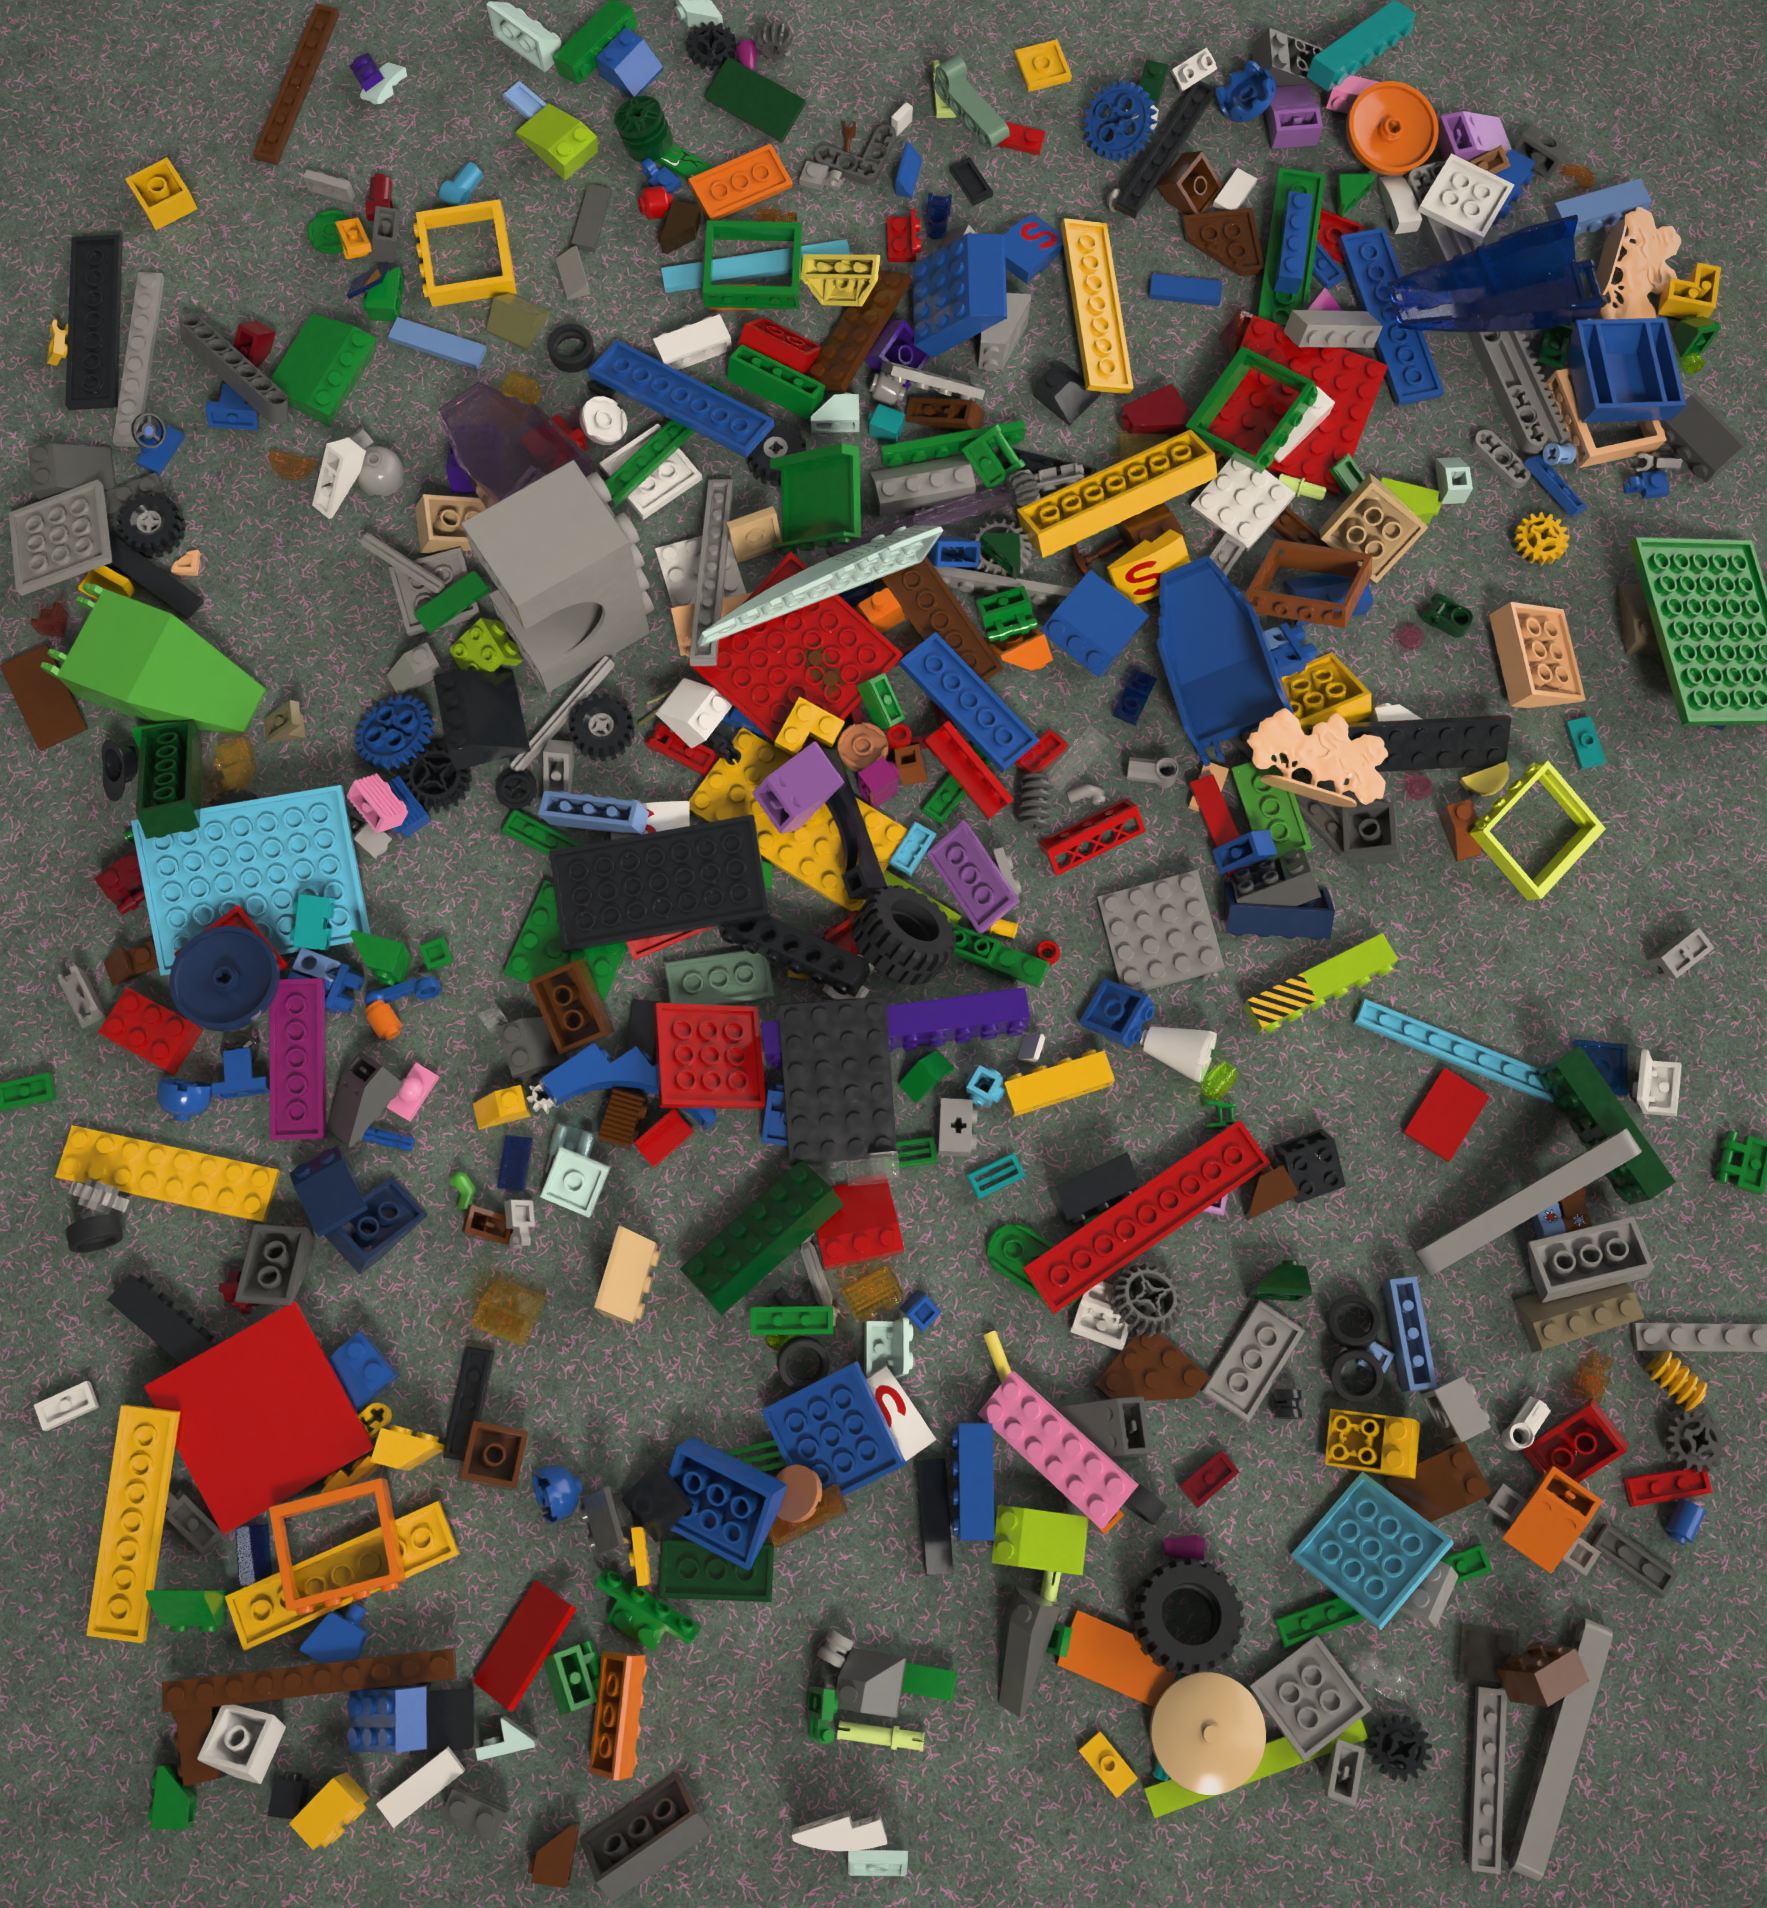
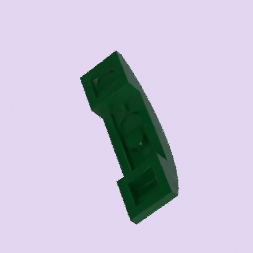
M1553 311L1541 342L1537 357L1538 362L1560 370L1563 368L1567 355L1565 352L1568 340L1573 331L1576 318Z

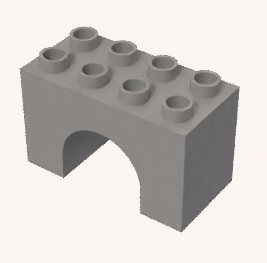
M574 460L462 523L472 551L498 588V590L489 594L495 613L500 622L506 627L508 634L547 693L595 666L603 656L610 657L648 635L650 631L646 615L654 610L653 603L645 591L650 586L640 568L645 565V562L635 545L636 542L640 541L635 527L624 512L616 517L614 516L607 504L612 500L610 492L600 475L594 472L585 477Z

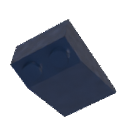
M338 1145L321 1152L313 1160L298 1165L289 1173L293 1187L318 1237L325 1235L368 1210L354 1169Z
M392 1176L364 1196L368 1210L324 1235L359 1274H362L379 1261L427 1217L423 1209Z

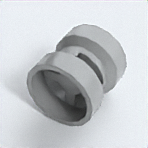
M829 1629L826 1635L827 1641L823 1647H820L817 1656L842 1669L845 1663L844 1656L847 1651L851 1650L854 1641Z

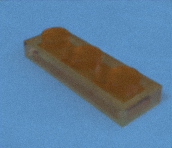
M832 1485L822 1490L821 1502L818 1501L815 1507L817 1510L806 1521L792 1523L782 1520L777 1516L769 1531L774 1547L780 1548L849 1512L839 1485Z

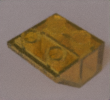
M497 1277L482 1297L470 1326L526 1349L548 1297Z

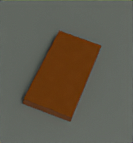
M47 644L0 665L40 751L88 730L71 691L60 679L40 668L42 662L50 663L59 668L56 660L47 654L50 649Z

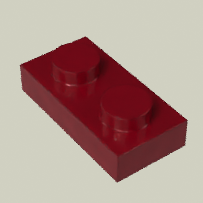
M1220 1450L1182 1482L1179 1488L1192 1504L1199 1508L1239 1474L1240 1471L1226 1454Z

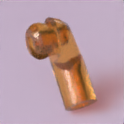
M1566 164L1564 167L1563 176L1574 177L1583 188H1591L1595 184L1596 178L1588 167Z

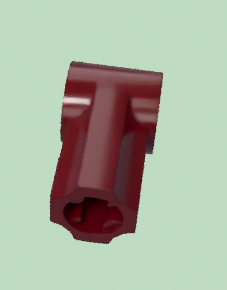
M375 174V176L370 178L369 199L366 200V216L368 221H374L376 206L393 209L391 200L392 181L390 177L384 174Z

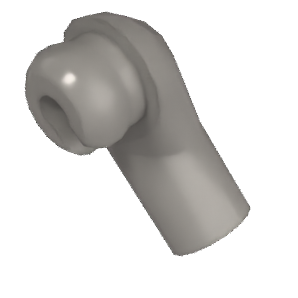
M1084 784L1067 791L1071 803L1083 798L1092 799V803L1095 806L1105 802V792L1102 788L1090 784Z

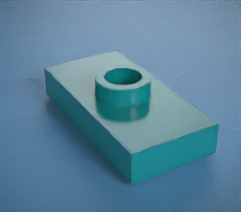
M1591 716L1567 721L1564 725L1579 770L1604 765L1606 759Z

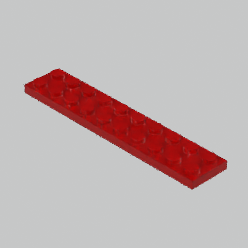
M1238 1120L1032 1261L1022 1270L1053 1315L1271 1163L1241 1120Z

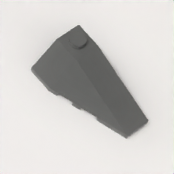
M1015 1584L1006 1610L999 1705L1016 1716L1023 1718L1061 1607L1022 1585Z

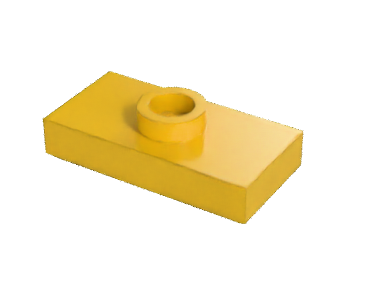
M643 1527L631 1528L633 1549H629L630 1566H635L638 1586L650 1585L651 1576L645 1529Z
M1100 1731L1078 1749L1116 1798L1138 1779Z

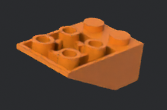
M1552 1466L1545 1470L1527 1498L1523 1508L1505 1532L1502 1540L1551 1574L1586 1528L1603 1500Z

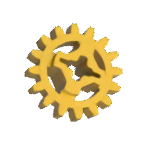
M1540 512L1536 518L1532 513L1528 519H1522L1514 532L1516 536L1513 542L1519 543L1515 550L1524 552L1521 557L1522 559L1527 556L1530 557L1531 564L1535 560L1539 561L1540 566H1543L1546 560L1549 564H1552L1555 559L1559 560L1568 548L1567 541L1570 536L1564 535L1567 527L1559 526L1561 523L1560 519L1553 521L1552 514L1544 518L1543 512Z

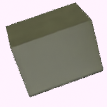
M506 293L493 298L486 331L529 351L551 315V311L516 295Z

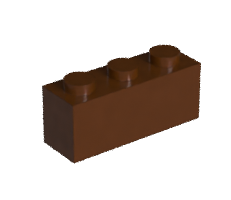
M219 1706L171 1712L173 1719L177 1722L174 1742L176 1749L180 1750L181 1762L178 1763V1776L180 1780H183V1786L227 1776L225 1772L197 1759L217 1717Z

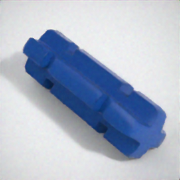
M370 1126L361 1138L367 1142L373 1143L375 1141L376 1144L393 1148L399 1147L405 1151H411L415 1142L412 1136L404 1134L401 1136L400 1133L378 1129L377 1131V1129Z

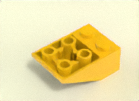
M1330 1409L1325 1465L1415 1479L1420 1422L1411 1418Z

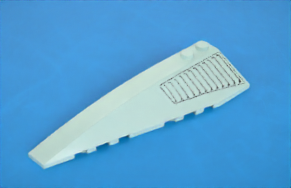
M915 525L910 528L903 526L893 531L891 535L886 537L884 534L876 536L870 543L811 566L765 590L724 616L702 632L697 643L699 647L921 563L942 534L943 529L941 526Z

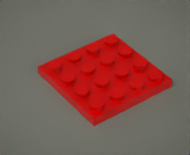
M656 1003L654 1005L659 1107L764 1109L766 1107L757 1006Z

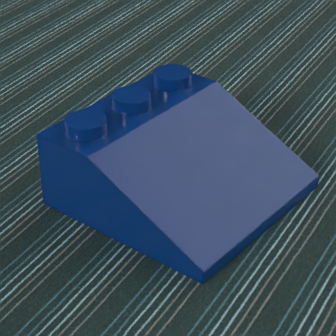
M1089 570L1054 611L1040 631L1094 675L1102 677L1106 675L1150 615L1094 571Z

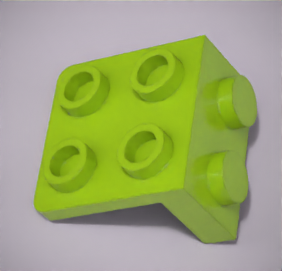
M480 618L450 647V653L461 670L494 672L501 664L517 666L523 661L518 653L517 645L510 640L506 633V627L498 620Z

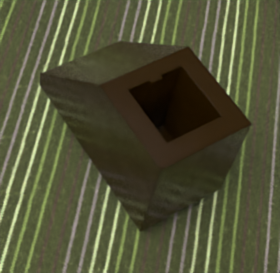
M672 200L670 209L665 211L664 229H660L658 235V243L661 244L663 254H669L696 239L701 223L700 206Z

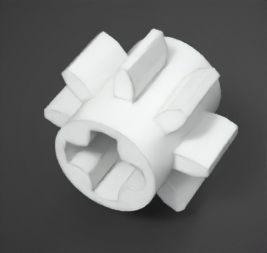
M540 1079L539 1085L536 1087L530 1086L532 1096H528L527 1100L529 1102H536L533 1106L534 1111L537 1112L540 1108H543L546 1114H549V1108L556 1106L550 1098L547 1100L544 1098L540 1099L539 1095L541 1093L546 1094L540 1086Z

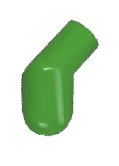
M463 1172L453 1173L449 1178V1182L460 1193L457 1209L467 1211L468 1205H472L475 1186L467 1174Z

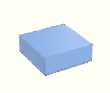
M1373 1342L1364 1349L1378 1359L1383 1373H1385L1395 1354L1376 1342ZM1358 1359L1356 1364L1373 1374L1370 1365Z

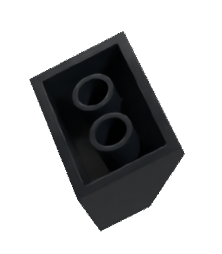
M1128 1152L1054 1187L1050 1197L1064 1224L1072 1222L1073 1225H1076L1087 1219L1086 1214L1095 1210L1098 1214L1111 1207L1110 1202L1118 1198L1121 1201L1138 1188L1139 1184Z

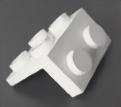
M1644 1049L1641 1051V1057H1636L1635 1071L1639 1072V1080L1633 1084V1098H1636V1104L1640 1106L1643 1114L1677 1116L1682 1065L1677 1062L1653 1061L1649 1051Z

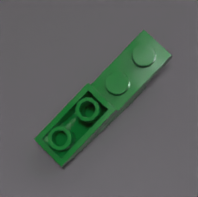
M952 924L954 927L953 933L956 935L954 955L1012 982L1017 983L1021 981L1040 989L1050 967L1049 962L1001 945L999 940Z

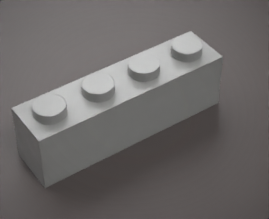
M1292 310L1284 333L1298 347L1374 348L1383 325L1367 311Z

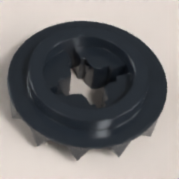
M512 771L503 775L496 785V796L500 804H503L509 810L511 808L521 810L525 806H530L533 799L536 798L537 786L534 779L522 771ZM520 785L521 791L524 793H518L513 799L511 789H516Z

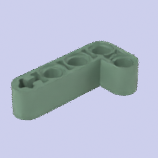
M955 54L936 67L935 90L943 102L987 149H992L1009 137V128L1005 121L966 80V64L959 55Z

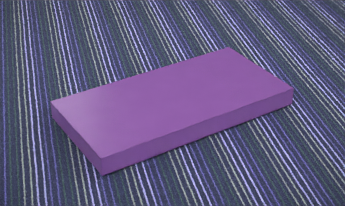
M961 821L926 852V855L978 933L983 934L1020 902L966 821Z

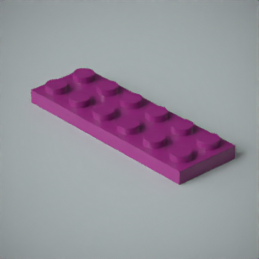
M325 979L280 980L277 994L269 1006L270 1140L326 1139Z

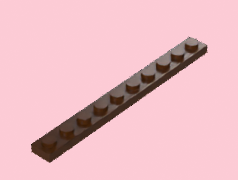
M455 1648L165 1681L162 1682V1710L164 1713L457 1678Z

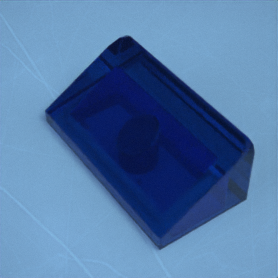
M269 1524L236 1528L239 1586H248L272 1576Z

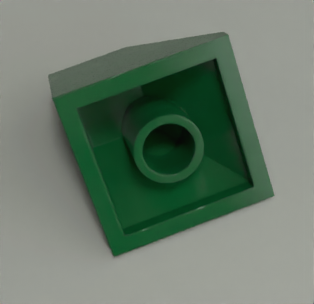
M1282 1261V1264L1274 1267L1247 1293V1299L1296 1302L1305 1300L1312 1296L1307 1267L1298 1265V1261Z

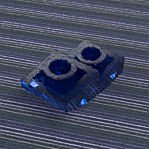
M1134 669L1112 716L1135 726L1157 678Z

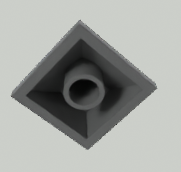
M851 1648L838 1677L835 1694L838 1698V1708L898 1718L907 1658Z

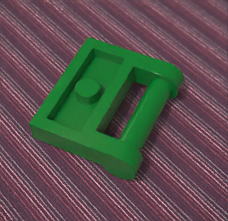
M999 423L961 449L988 490L1005 480L1008 475L1026 465L1022 458L1019 460L1002 434L1001 430L1003 429ZM990 438H994L1010 462L1011 466L1005 469L987 440Z

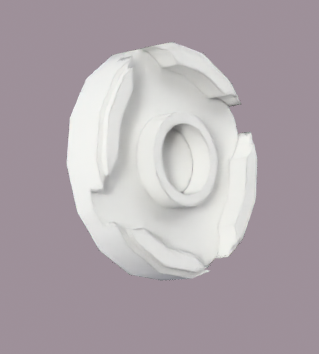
M597 396L587 401L580 410L579 421L583 432L593 442L601 445H612L618 442L625 434L628 422L623 409L617 406L618 403L605 396Z

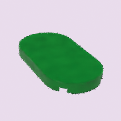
M1011 1223L997 1228L991 1234L987 1243V1258L991 1267L997 1273L1044 1303L1022 1268L1056 1245L1027 1226L1019 1223ZM1080 1296L1078 1299H1075L1074 1301H1072V1302H1071L1070 1304H1068L1067 1306H1069V1305L1074 1304L1075 1302H1077V1301L1081 1298V1296Z

